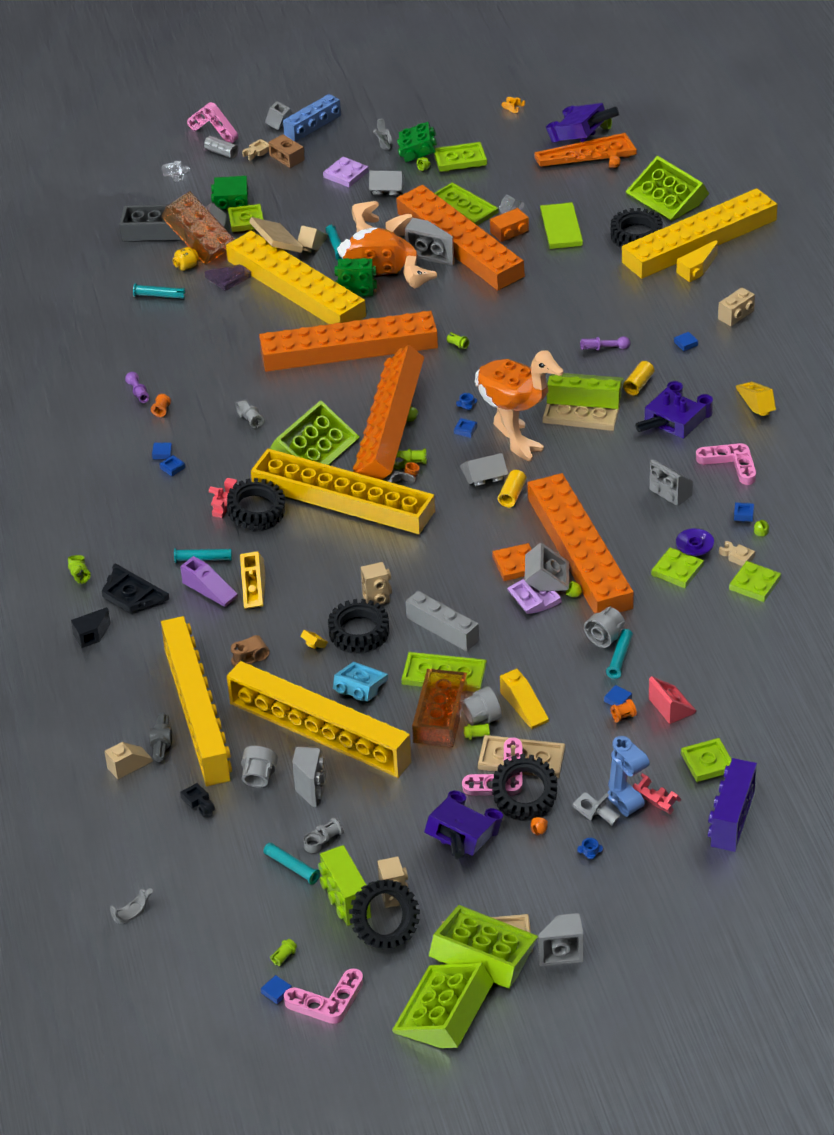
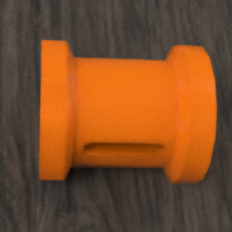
M158 394L155 399L156 403L151 407V412L157 417H164L167 412L166 408L171 404V399L166 394Z
M631 699L626 700V703L610 707L612 717L617 723L623 718L637 715L635 704Z

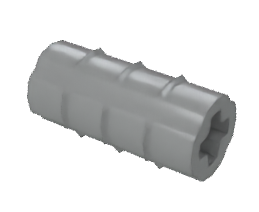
M208 136L204 142L205 149L231 159L237 156L238 146L231 142L213 136Z

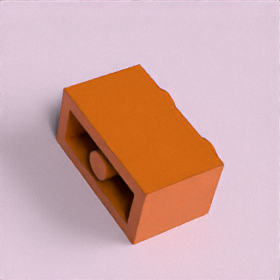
M519 208L490 219V233L500 242L529 231V217Z

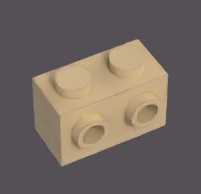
M740 288L720 301L718 320L733 326L754 312L755 294Z
M383 562L360 567L362 595L366 599V603L368 604L369 600L374 601V605L376 603L380 605L390 603L392 588L389 580H391L389 568L386 569Z
M398 856L377 861L379 880L398 881L401 885L408 887L405 881L408 880L406 867L402 868ZM385 893L381 894L385 908L400 905L395 897Z

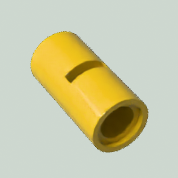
M641 361L623 383L624 391L632 396L637 395L654 374V366L648 361Z
M512 470L509 473L498 495V502L502 506L509 508L515 505L527 480L526 475L522 471Z

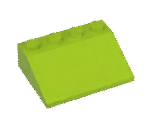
M658 155L626 190V194L671 222L698 207L709 195L708 190L701 181Z
M563 373L561 376L551 374L547 383L549 391L547 393V404L618 409L624 378Z
M320 400L274 440L270 449L330 465L355 443L360 436Z
M458 904L433 934L429 957L447 964L482 963L494 983L510 989L527 961L538 936Z
M482 963L429 965L392 1029L393 1033L438 1048H458L493 985V979Z

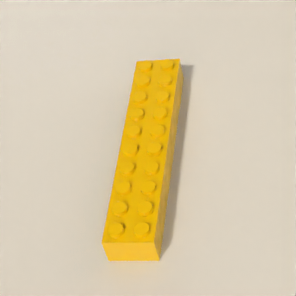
M753 189L623 245L622 263L643 279L677 264L678 258L715 240L718 241L719 246L776 221L778 204L759 189Z
M249 231L226 245L228 262L324 322L335 324L354 320L358 321L366 317L365 299L283 249L272 247L263 237L255 232Z
M268 448L251 469L252 482H254V478H258V482L266 479V484L271 481L273 486L277 484L279 490H283L285 497L419 535L435 513L434 494Z
M184 616L161 621L164 649L205 785L207 787L229 782V773L233 772L231 762L227 760L231 758L228 746H224L226 738L224 732H220L222 730L220 718L215 717L217 716V709L215 704H211L213 702L211 690L206 689L209 688L206 676H202L204 675V668L202 663H198L200 655L198 649L194 650L196 643L194 636L190 637L192 635L190 623L186 624Z
M242 661L227 675L231 705L397 778L411 764L410 734L404 730H399L369 715L362 714L353 708L346 707L334 700L325 698L318 693L309 691L302 686L295 685Z

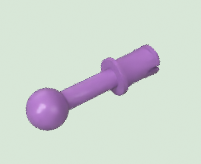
M625 336L620 337L618 340H600L599 337L593 339H581L580 348L581 350L596 349V351H599L600 347L627 349L630 347L631 342Z
M136 372L127 373L125 381L133 386L132 392L134 396L138 397L141 403L148 402L149 394L146 392L145 385L139 384L138 374Z

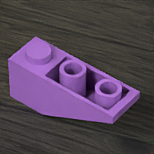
M193 556L180 566L182 583L218 604L226 607L238 597V594L202 560Z

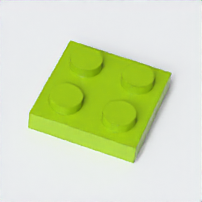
M260 204L228 208L232 232L256 230L249 223L250 218L263 219Z
M670 547L653 567L651 575L686 588L704 566V560Z
M746 561L730 582L729 590L765 602L781 580V573Z
M720 738L681 748V755L696 782L724 775L726 765L730 766L732 760Z

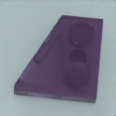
M241 264L204 272L208 280L224 291L252 277L251 271Z

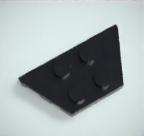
M116 563L113 565L112 574L108 576L107 583L102 589V597L130 613L170 599L169 593Z

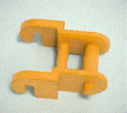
M507 97L506 102H502L501 105L504 109L510 110V112L518 113L519 107H516L515 110V106L523 107L526 103L524 100L521 103V98Z

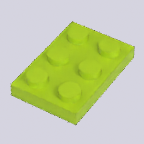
M481 142L435 148L436 152L433 153L439 172L487 165V158Z

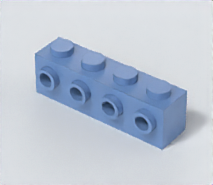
M328 94L295 114L290 115L283 120L284 135L296 142L340 117V99Z

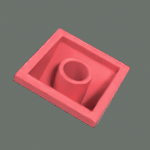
M653 676L649 678V700L669 724L695 714L697 710L676 686Z

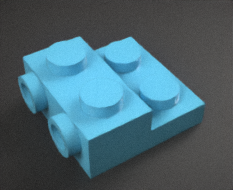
M352 662L334 675L333 689L340 694L351 695L357 700L369 701L377 695L378 687L387 681L388 674Z

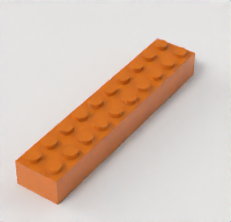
M424 185L418 186L396 198L397 212L400 216L412 214L413 218L427 220L453 236L454 257L497 291L525 277L523 259Z
M432 311L259 334L265 372L396 354L400 348H405L408 344L416 351L438 348L437 329Z
M409 344L405 348H400L395 356L389 357L384 362L385 367L380 375L381 380L377 385L378 390L374 396V404L370 408L371 414L367 419L368 424L363 432L364 437L360 442L361 447L356 455V463L353 466V472L380 480H383L392 473L424 361V356Z
M563 473L529 481L528 500L559 554L569 561V571L576 583L581 585L582 593L594 614L600 613L610 606L619 612L633 609L634 592Z

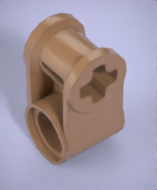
M258 635L231 645V652L233 653L231 663L234 667L242 659L244 663L252 664L265 660L270 654L269 648Z

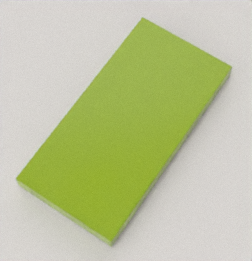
M453 182L435 192L437 196L477 226L499 213L498 207Z
M573 202L540 205L549 249L583 246Z
M408 652L401 682L402 685L475 692L482 688L487 660Z

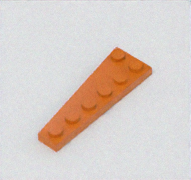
M626 133L534 152V157L539 166L610 158V155L624 158L637 155V149Z

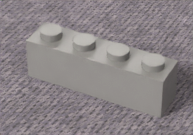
M417 591L406 600V617L414 623L465 651H468L479 641V624L420 591Z

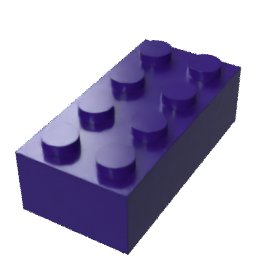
M732 758L730 766L726 765L724 771L725 781L721 780L720 795L715 797V810L710 811L708 823L712 824L708 830V837L711 838V847L736 852L755 794L757 763Z

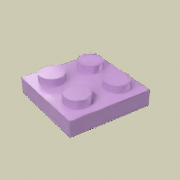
M341 157L323 172V176L326 179L351 187L369 172V168L359 162Z

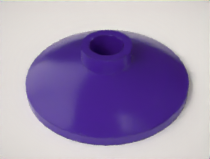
M697 528L687 529L678 534L676 546L687 555H704L714 547V538L705 530Z

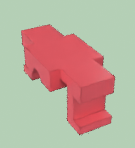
M227 478L224 482L225 492H223V488L210 486L209 493L215 494L211 502V506H213L212 516L223 518L227 512V495L230 488L237 484V480Z
M642 773L640 775L642 777L641 782L638 785L634 783L632 787L647 802L671 815L674 811L672 805L676 800L678 802L681 801L679 795L673 791L669 794L663 787L658 791L653 788L651 790L648 789L652 781Z

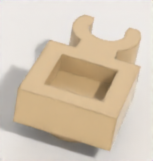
M259 139L250 144L249 148L242 151L243 157L248 155V160H252L256 155L259 157L269 152V144Z
M725 541L724 548L719 547L720 555L729 556V561L743 566L746 561L751 562L755 557L754 550L740 544L735 547L731 542Z

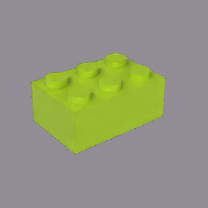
M342 845L320 853L321 862L318 863V867L322 877L319 879L322 888L328 891L331 904L336 905L338 917L344 919L346 925L350 926L353 925L350 924L352 914H349V910L353 909L351 902L356 899L355 894L362 890L361 887L366 885L345 846ZM370 904L367 909V919L371 918Z

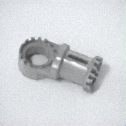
M246 399L235 403L238 415L249 420L252 428L258 429V427L260 428L263 425L262 423H265V418L259 414L258 408L253 405L249 406Z
M334 817L330 822L323 826L319 825L315 830L305 834L303 837L305 851L317 853L321 851L322 845L327 843L331 837L343 834L344 829L343 826H340L342 825L340 820ZM309 841H317V842H318L316 845H315V844H313V845L308 844Z

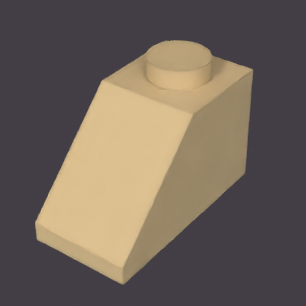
M301 226L298 242L303 246L302 251L311 253L312 250L318 251L328 235L318 229Z
M125 742L105 750L107 768L117 780L153 762L152 758L142 747Z

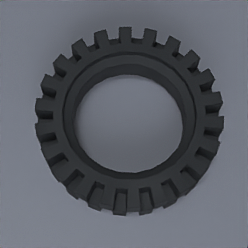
M630 208V212L625 209L623 213L618 212L611 219V239H613V243H616L618 247L663 229L661 217L657 213L654 214L653 211L648 213V209L641 211V208H637V211H634L633 208ZM629 225H643L651 228V230L642 234H631L623 231L622 228Z
M249 478L246 479V483L241 480L239 485L234 484L233 488L229 490L227 495V514L232 522L235 521L236 525L239 526L242 523V528L246 529L249 525L250 530H254V526H258V530H262V526L269 529L270 524L274 527L277 522L281 521V517L283 518L285 494L283 495V490H279L277 484L273 486L271 481L266 484V479L258 482V478H254V482H251ZM260 496L270 500L273 506L264 512H251L243 509L239 502L246 497Z
M353 599L352 604L348 600L345 601V606L340 603L338 609L334 608L332 613L329 614L328 628L330 640L332 643L334 642L336 647L340 646L342 651L347 648L349 653H352L353 649H356V653H360V649H364L366 653L369 652V647L375 650L377 649L376 644L379 647L382 646L383 641L386 642L387 636H389L388 613L379 603L374 605L372 600H369L368 604L366 599H361V603H357V599ZM353 618H368L376 623V627L365 634H349L341 628L344 622Z
M520 754V759H517L516 755L511 757V761L507 758L504 760V765L500 764L498 771L494 773L492 781L494 802L497 803L499 810L503 808V813L506 816L510 813L513 819H516V816H520V820L525 821V817L528 816L529 820H532L534 815L542 817V812L547 813L549 807H553L554 800L557 797L556 775L554 776L553 768L549 769L548 762L543 764L540 757L534 760V755L531 754L529 758H525V754ZM519 772H530L542 780L544 791L533 802H517L508 795L505 789L508 779Z
M393 880L369 882V885L361 887L362 890L355 894L356 899L351 902L353 909L349 910V914H352L350 924H354L352 929L355 933L359 934L357 937L360 940H364L365 944L375 948L388 949L395 948L397 945H403L405 940H409L412 937L410 934L415 933L417 928L414 926L419 924L420 920L416 919L417 914H420V909H416V905L419 904L417 900L413 899L415 896L413 892H409L407 886ZM384 893L395 897L402 908L400 925L394 932L387 935L375 932L367 920V909L371 900Z

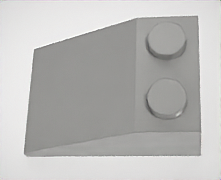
M412 218L405 228V239L417 251V258L453 266V236L427 220Z

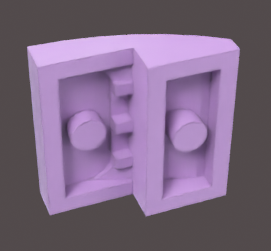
M524 579L507 588L527 614L541 612L562 603L561 597L556 591H538L534 587L529 586Z

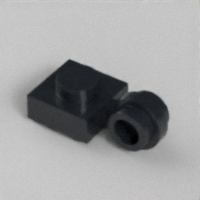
M198 783L180 792L181 798L192 809L198 806L202 816H210L215 811L214 804L209 799V793Z

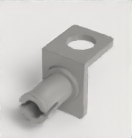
M584 792L573 803V807L590 821L599 814L613 826L620 818L619 814L606 805L609 797L608 793L597 802ZM589 801L592 804V808L589 810L584 809L581 806V802Z

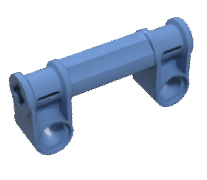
M618 736L612 743L614 750L611 753L612 762L610 780L608 782L610 789L608 791V800L627 817L645 805L642 795L627 782V775L630 777L647 768L650 762L647 755L633 744L629 738Z

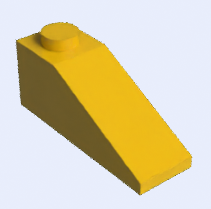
M715 240L678 258L676 273L688 282L702 277L718 255V241Z
M752 381L736 385V390L752 412L765 416L769 415L770 411L776 410L773 389Z
M259 551L240 554L244 609L264 606L265 593L264 558Z
M517 668L500 675V693L531 729L549 722V718L528 680Z

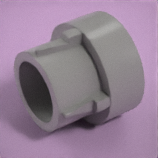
M610 606L602 612L592 615L585 622L584 630L591 642L599 647L606 648L618 638L619 631L624 627L626 621L618 610Z
M489 686L475 691L472 696L462 701L464 714L471 725L491 723L502 717L498 699Z
M249 746L245 748L241 760L243 783L257 788L267 786L270 775L276 769L277 754L271 749L262 746Z

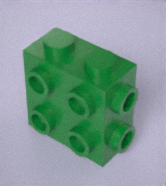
M429 122L420 123L417 126L409 129L406 128L399 132V139H397L399 145L398 153L400 157L404 158L405 162L436 152V131L434 127L430 126Z
M247 176L214 177V184H211V202L215 203V206L221 210H227L231 207L248 205Z
M338 259V266L334 268L335 276H338L336 282L360 297L373 296L374 289H377V279H374V276H376V265H373L372 259Z

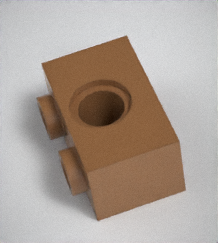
M283 134L268 142L269 155L289 168L305 160L304 147Z

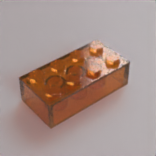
M191 191L167 205L161 216L188 247L196 250L199 259L205 265L226 252V245L234 240L229 232Z
M427 669L412 725L413 743L454 747L463 710L462 701H464L467 694V673Z

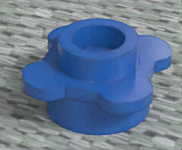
M463 393L460 395L456 405L470 410L477 403V399L470 393Z
M586 838L582 841V846H578L577 851L580 854L583 853L588 859H594L598 852L603 851V846L599 845L598 841L594 838Z

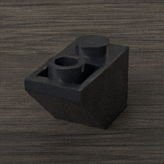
M107 607L71 620L73 635L81 648L100 642L111 624Z

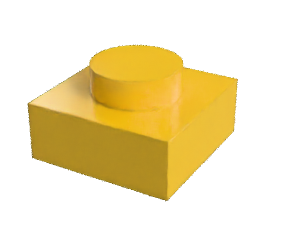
M303 630L300 636L306 640V645L314 649L316 647L325 649L328 641L315 632Z

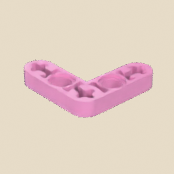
M213 102L206 104L187 120V124L192 130L196 131L210 121L225 141L234 143L238 139L236 130Z
M746 444L708 446L696 450V461L699 464L734 462L739 481L745 485L755 483L756 470L749 447Z
M517 738L507 739L504 743V760L508 758L511 761V745H515V755L517 759H520V754H523L522 742ZM522 772L516 773L508 779L505 789L509 796L517 795L522 791ZM470 774L465 776L462 780L464 793L470 796H494L492 795V789L486 786L488 782L493 781L494 774ZM511 777H515V788H511ZM470 782H474L473 788H469ZM480 782H483L482 789H480Z
M358 969L347 970L330 998L300 988H289L284 993L285 1006L292 1011L331 1024H337L344 1019L363 986V974ZM341 993H347L350 995L346 999H340L338 997V995ZM314 1002L320 1004L315 1009L308 1007L309 1004Z

